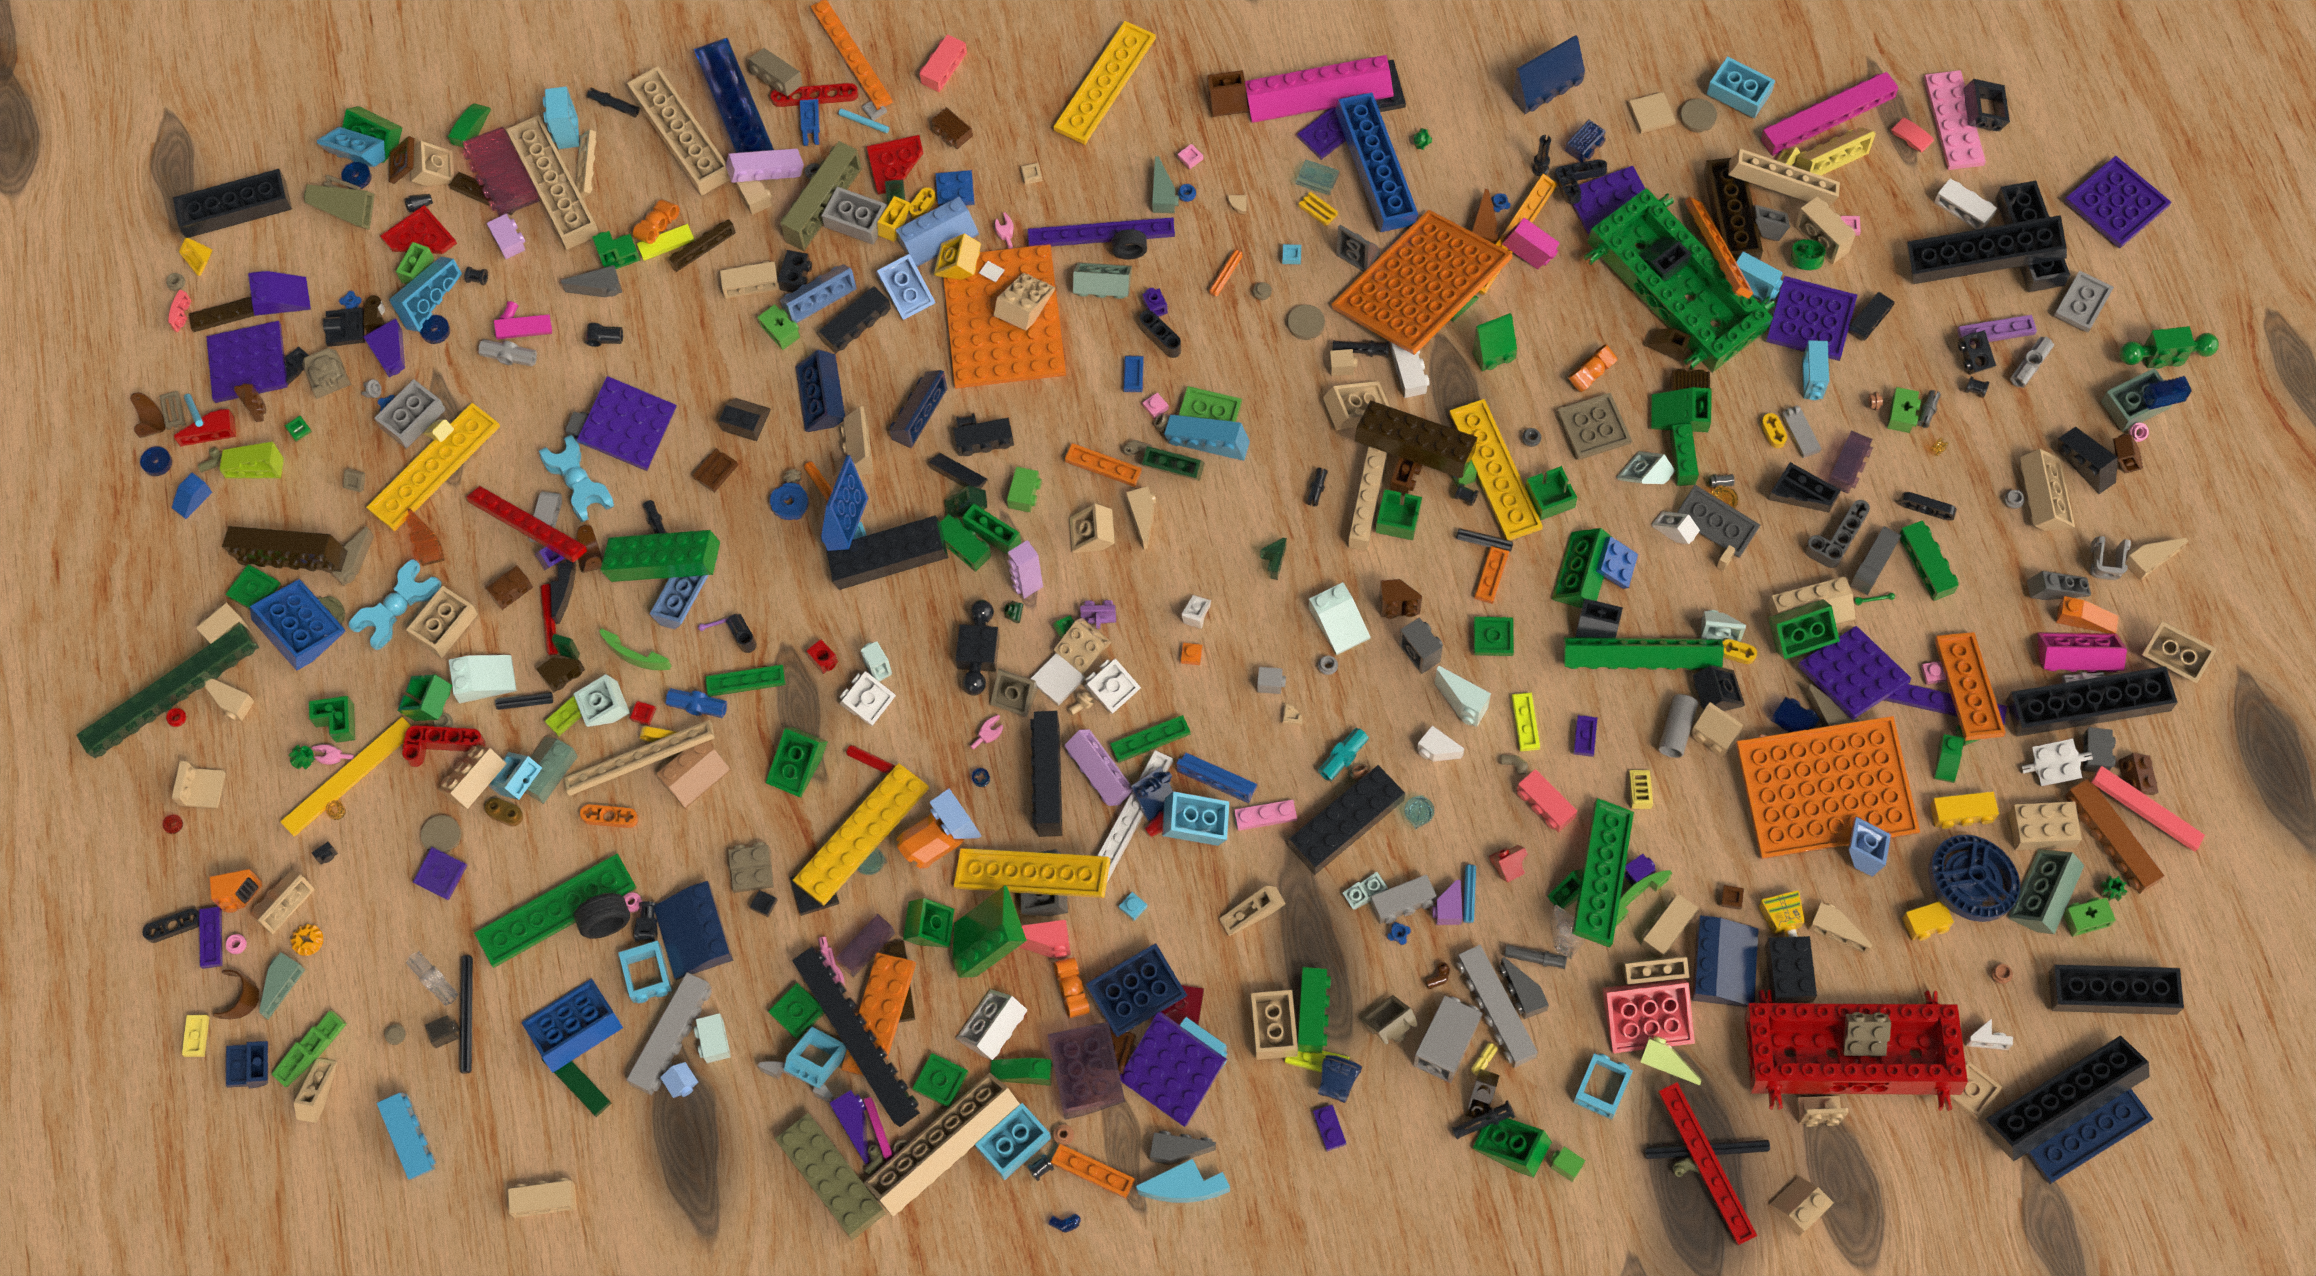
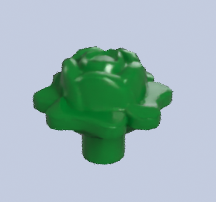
M1420 128L1419 132L1413 136L1417 149L1424 150L1426 146L1432 143V137L1428 134L1427 129Z

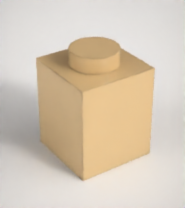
M1353 349L1330 351L1331 376L1354 375V368L1357 367V356H1353Z

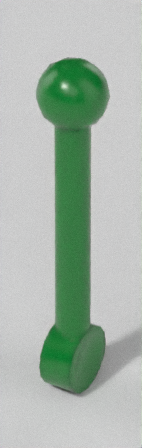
M1889 593L1884 596L1864 599L1857 597L1855 604L1860 606L1864 602L1883 599L1894 600L1895 594Z

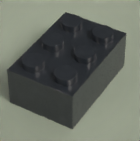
M1810 936L1768 938L1765 950L1769 985L1772 991V1003H1813L1817 997Z

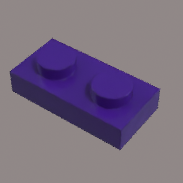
M1577 716L1574 755L1594 757L1598 717Z
M1333 1104L1314 1110L1313 1114L1326 1151L1346 1146L1347 1143Z

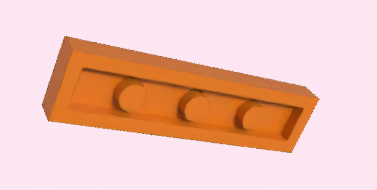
M1074 443L1071 444L1065 457L1066 463L1133 487L1136 486L1142 473V468Z
M1059 1144L1051 1160L1052 1165L1127 1199L1135 1182V1178L1062 1144Z

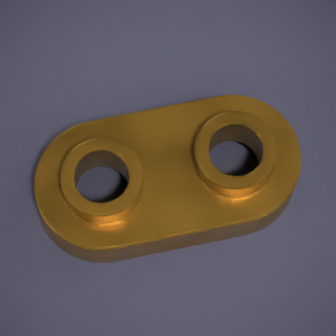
M492 798L485 805V812L490 818L508 826H517L523 820V812L518 806L499 798ZM498 805L496 809L492 810V806ZM511 812H515L514 816L509 817Z

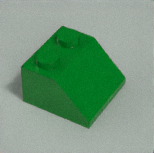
M926 898L908 901L903 940L919 946L949 948L955 909Z

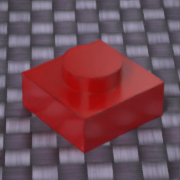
M637 701L630 716L631 721L650 726L656 712V707Z

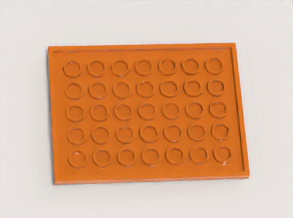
M1428 210L1331 305L1335 311L1415 355L1512 259V254L1441 215Z
M1051 245L980 252L974 275L963 280L944 277L955 389L1066 376ZM987 261L1004 269V272L996 282L979 273ZM1022 273L1029 274L1055 287L1054 292L1036 321L1027 330H1023L994 316L997 298Z
M1894 716L1736 742L1761 859L1847 846L1850 844L1855 817L1891 834L1890 838L1920 833Z

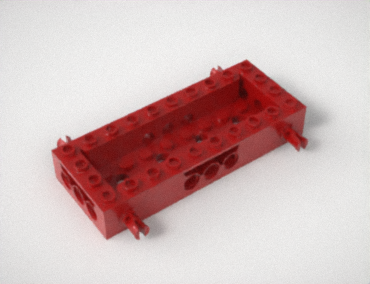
M1768 989L1765 998L1764 990L1758 991L1760 1003H1749L1744 1015L1751 1094H1768L1770 1110H1773L1774 1102H1776L1777 1110L1783 1108L1781 1094L1937 1095L1938 1110L1942 1111L1945 1103L1946 1110L1950 1111L1952 1110L1950 1095H1961L1968 1083L1958 1004H1939L1938 992L1935 990L1932 998L1929 990L1924 992L1926 1004L1772 1003V991ZM1856 1012L1863 1014L1883 1013L1889 1016L1891 1029L1890 1041H1887L1886 1056L1872 1058L1870 1056L1844 1055L1843 1042L1846 1014ZM1787 1049L1794 1051L1795 1057H1787L1784 1051ZM1834 1050L1837 1057L1831 1058L1827 1056L1826 1051ZM1910 1051H1918L1921 1057L1913 1058L1910 1055Z

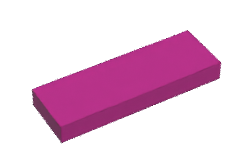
M550 314L494 320L496 340L552 334Z
M871 1097L866 1098L864 1102L883 1156L886 1161H889L893 1158V1154L875 1103Z

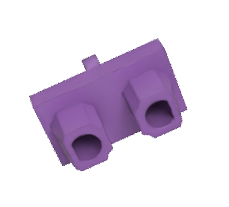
M1104 600L1102 605H1095L1093 601H1085L1084 605L1080 608L1081 618H1084L1089 624H1096V629L1101 628V623H1116V607L1113 605L1112 600Z

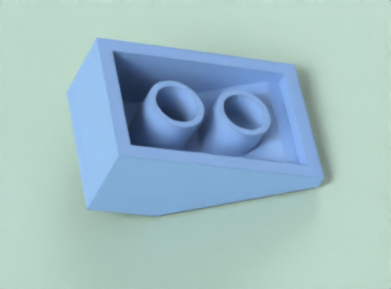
M910 254L876 271L880 282L903 320L936 303Z
M950 789L930 801L933 807L930 811L936 820L941 818L944 823L941 827L947 836L952 834L954 839L980 838L982 836Z

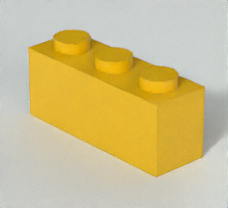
M1994 791L1934 798L1930 804L1935 827H1942V829L1952 828L1954 825L1967 827L1979 822L1990 824L1999 815Z

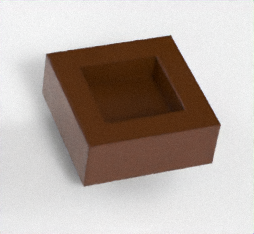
M1724 885L1721 907L1741 910L1744 888Z

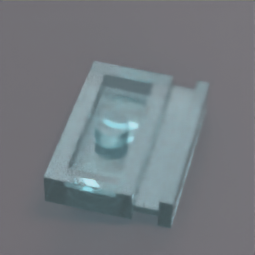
M1305 159L1299 176L1296 179V184L1330 195L1339 176V170Z

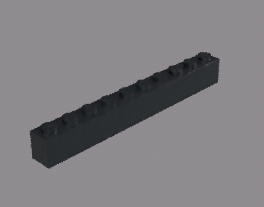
M811 946L792 960L891 1120L898 1127H902L920 1114L917 1108L919 1106L918 1101L913 1095L909 1096L906 1091L909 1089L902 1078L899 1080L897 1077V1068L885 1058L888 1056L882 1046L878 1047L875 1042L877 1040L876 1035L871 1029L868 1031L866 1028V1019L861 1013L858 1014L856 1012V1003L851 997L848 998L845 992L847 989L841 981L837 982L835 978L837 974L831 965L827 966L825 963L827 958L821 950L817 951Z

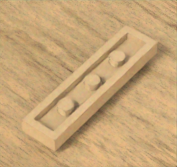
M591 129L580 136L576 187L582 199L589 196L592 191L591 180L594 174V149L597 141L595 139L596 132Z

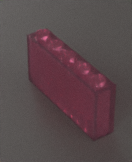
M503 127L463 142L464 150H462L464 158L470 160L469 167L472 173L476 172L477 175L475 177L479 186L483 185L484 187L482 191L485 198L491 200L488 201L492 211L497 212L499 217L540 201L537 190Z

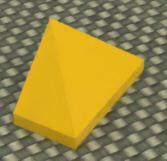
M185 238L179 253L197 276H201L213 249L190 238Z

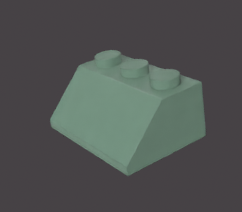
M1077 262L1073 273V293L1083 297L1088 296V294L1096 295V297L1100 298L1107 297V295L1114 296L1117 299L1128 297L1132 266Z
M545 737L530 757L542 769L524 793L544 804L578 756L574 749L556 738Z

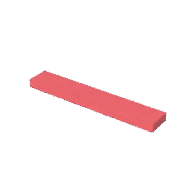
M2103 766L2097 770L2091 783L2195 852L2199 848L2205 836L2203 833Z

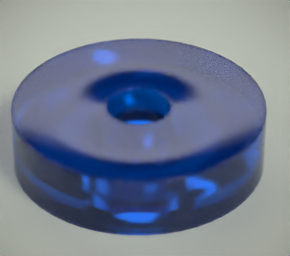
M352 162L344 167L341 178L343 181L363 189L370 183L372 174L366 164Z
M431 315L422 324L423 328L420 330L422 338L430 344L442 343L450 335V325L440 315Z
M155 446L147 449L142 454L140 465L146 474L161 476L171 468L172 457L165 448Z

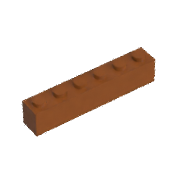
M2088 778L2071 788L2065 795L2067 802H2075L2077 813L2082 823L2090 828L2092 836L2097 841L2099 840L2104 847L2105 853L2112 857L2117 869L2125 874L2130 886L2141 894L2159 883L2165 875L2096 785L2091 783L2092 780Z

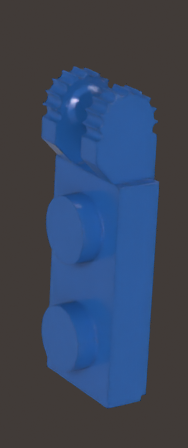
M818 99L800 100L803 144L808 146V134L814 133V143L819 145L820 121Z

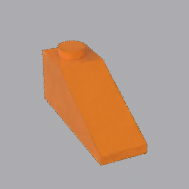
M2064 596L2058 606L2056 623L2116 634L2118 615L2085 600Z

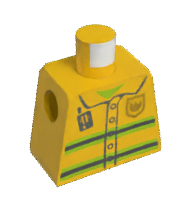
M1799 890L1762 899L1759 909L1774 934L1784 932L1786 937H1799L1796 929L1802 927L1804 923Z

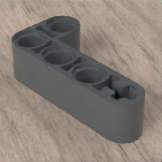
M1864 500L1855 501L1832 540L1829 541L1819 535L1812 536L1805 548L1806 555L1828 568L1837 567L1863 525L1870 510L1869 504ZM1858 511H1860V514H1859V516L1857 517L1855 514H1856ZM1838 539L1845 541V543H1840ZM1812 545L1818 546L1819 549L1813 548ZM1829 554L1835 555L1836 558H1831Z
M1885 526L1882 528L1864 562L1855 574L1850 587L1868 596L1896 547L1901 534Z

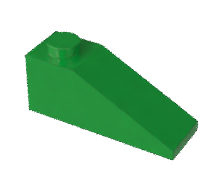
M1042 1058L997 1059L991 1061L990 1073L1000 1082L1051 1086L1053 1063L1052 1059Z

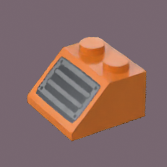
M250 869L211 876V900L224 912H236L237 909L244 908L261 888L262 881Z

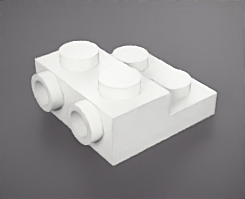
M1107 659L1099 666L1102 669L1097 674L1093 672L1085 679L1087 683L1084 686L1096 700L1103 704L1110 714H1113L1141 687L1116 659H1113L1111 662Z
M865 671L862 675L858 673L851 682L854 684L850 690L846 688L840 695L842 700L839 704L854 716L857 715L867 724L873 726L896 695Z

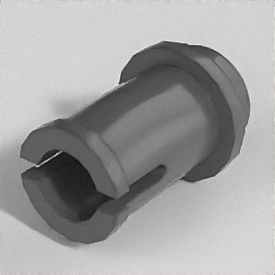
M1713 474L1709 477V486L1714 489L1734 486L1735 483L1733 474L1720 476Z

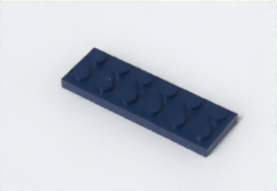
M2129 1089L2027 1154L2050 1185L2154 1119L2133 1090Z

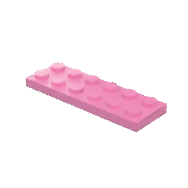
M1961 70L1926 74L1924 81L1948 170L1984 166L1986 161L1977 128L1968 125L1963 89L1965 84Z

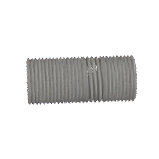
M1683 694L1673 696L1658 748L1662 754L1673 758H1680L1684 755L1698 705L1697 700L1693 697Z

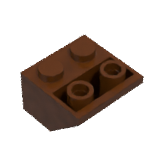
M1243 70L1207 75L1213 117L1248 112Z
M1401 579L1381 580L1379 592L1381 617L1393 619L1397 616L1414 617L1420 615L1421 594Z

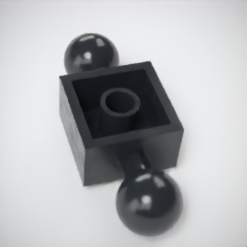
M977 600L970 606L969 614L975 622L974 625H959L955 661L957 669L969 670L963 676L961 686L963 691L971 696L981 694L986 687V679L981 674V671L996 672L1000 634L998 627L986 626V623L991 621L994 615L992 604L986 600Z

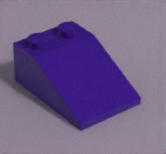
M271 271L248 273L254 316L311 310L306 277Z
M850 1090L830 1102V1105L866 1165L869 1163L867 1119L864 1113L867 1109L859 1094L854 1096Z

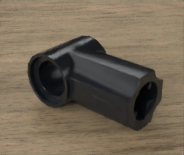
M589 323L586 329L585 343L591 347H599L601 344H622L624 337L623 328L603 327L598 323Z
M734 614L730 616L726 623L740 649L745 653L753 652L757 647V643L742 615Z

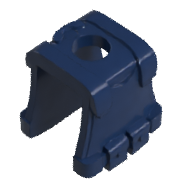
M1326 1055L1322 1062V1079L1318 1095L1327 1096L1346 1103L1351 1088L1359 1073H1361L1362 1066L1350 1059L1337 1055Z

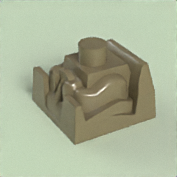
M327 348L304 358L302 365L316 399L352 385L340 355L336 350Z
M1394 995L1361 1018L1369 1032L1373 1035L1377 1034L1386 1045L1390 1039H1393L1395 1042H1401L1405 1039V1032L1410 1029V1025L1418 1026L1412 1009Z

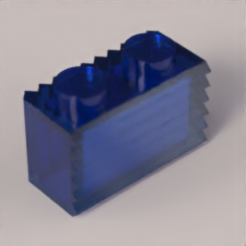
M1588 119L1566 143L1565 151L1580 162H1584L1586 158L1589 160L1593 156L1597 147L1600 148L1606 140L1605 129Z
M2183 375V377L2179 376V378L2168 379V381L2165 380L2164 382L2150 383L2143 397L2148 409L2151 410L2185 402L2192 390L2186 376Z
M1785 697L1774 712L1771 721L1791 733L1814 729L1820 718L1817 717L1816 712L1813 710H1806L1800 706V702L1796 699Z

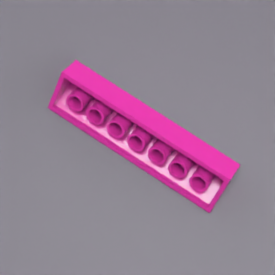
M1387 55L1245 81L1252 123L1337 107L1338 99L1373 92L1375 100L1394 97Z

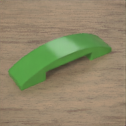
M602 628L599 632L607 646L624 661L649 670H670L672 667L668 658L652 651L647 658L621 646L622 643L617 635Z
M1670 870L1657 872L1633 885L1620 900L1616 926L1627 917L1629 911L1625 908L1649 886L1656 892L1670 880L1672 872Z

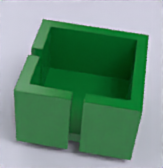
M1562 466L1546 471L1545 478L1543 473L1526 479L1525 488L1540 521L1576 507L1577 496L1571 484H1568L1569 480Z
M1385 489L1377 519L1376 533L1413 541L1421 510L1422 497L1405 494L1404 505H1400L1401 492Z
M435 674L411 676L405 692L420 700L421 704L409 696L403 695L397 711L413 721L438 720L443 713L445 702L450 696L452 685Z

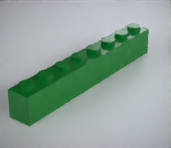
M1564 638L1563 662L1564 667L1570 669H1578L1579 667H1587L1589 669L1607 667L1608 669L1628 668L1631 670L1638 668L1650 670L1658 668L1669 670L1686 668L1688 670H1696L1697 668H1707L1711 665L1723 668L1724 645L1722 639Z

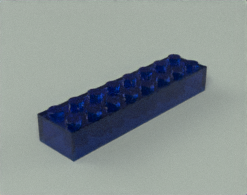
M728 38L694 49L697 62L734 152L745 153L774 150Z

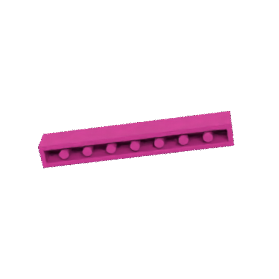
M1888 72L1876 74L1866 82L1862 81L1851 89L1847 88L1836 96H1830L1821 103L1813 104L1807 110L1798 111L1790 118H1784L1773 126H1767L1763 130L1761 141L1771 156H1774L1783 149L1791 148L1895 98L1899 87Z

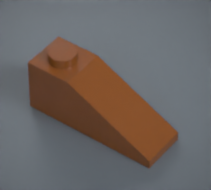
M1485 189L1472 232L1493 243L1497 242L1499 232L1496 231L1497 220L1489 189Z

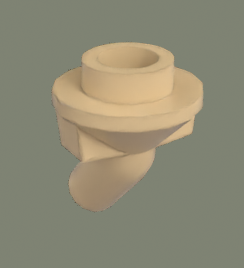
M1083 691V693L1078 692L1076 697L1078 703L1068 709L1069 714L1074 715L1084 707L1090 709L1095 703L1092 700L1093 696L1086 691Z

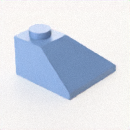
M1858 817L1854 818L1849 852L1854 867L1873 877L1886 866L1891 834Z

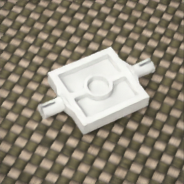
M2073 739L2032 747L2034 763L2022 765V769L2031 768L2023 770L2024 774L2036 771L2039 775L2041 786L2082 778L2081 762L2093 760V757H2084L2092 755L2091 751L2079 754L2075 749Z

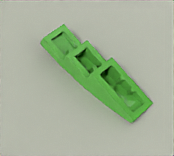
M329 1011L317 1027L313 1026L301 1042L294 1044L271 1075L284 1087H288L324 1052L347 1023L334 1011Z

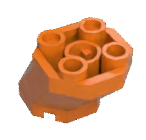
M931 812L928 817L900 834L897 838V842L900 841L897 844V848L910 863L914 860L917 862L916 866L918 868H929L932 863L957 848L964 839H954L952 834L947 836L941 827L944 824L941 818L936 820Z

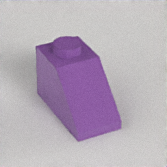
M1456 880L1437 899L1436 906L1432 907L1433 918H1436L1437 925H1461V880Z

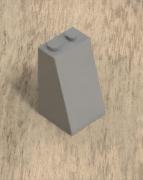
M1444 996L1415 1055L1413 1066L1452 1083L1483 1013L1479 1012L1480 1010L1473 1005L1466 1006L1462 1004L1456 997Z

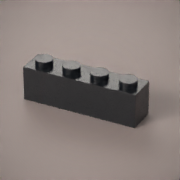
M873 286L819 330L821 341L835 354L844 350L853 339H857L864 330L872 327L881 316L883 317L891 309L889 299Z

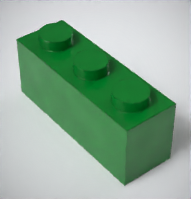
M1692 424L1672 425L1670 442L1676 485H1696L1699 472Z
M974 503L962 517L964 528L967 530L971 529L978 537L1007 555L1009 551L1021 544L1020 532Z
M948 514L940 522L946 548L973 571L976 572L991 558L988 543L976 538V534L971 529L967 530L964 528L958 518H953Z

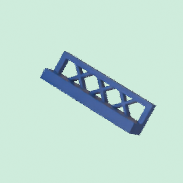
M1185 753L1183 758L1177 762V772L1248 804L1257 788L1256 783L1188 753Z

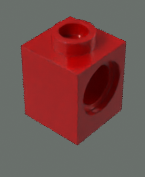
M822 639L806 651L808 658L823 674L833 670L838 663L836 654ZM821 656H828L825 660H819Z

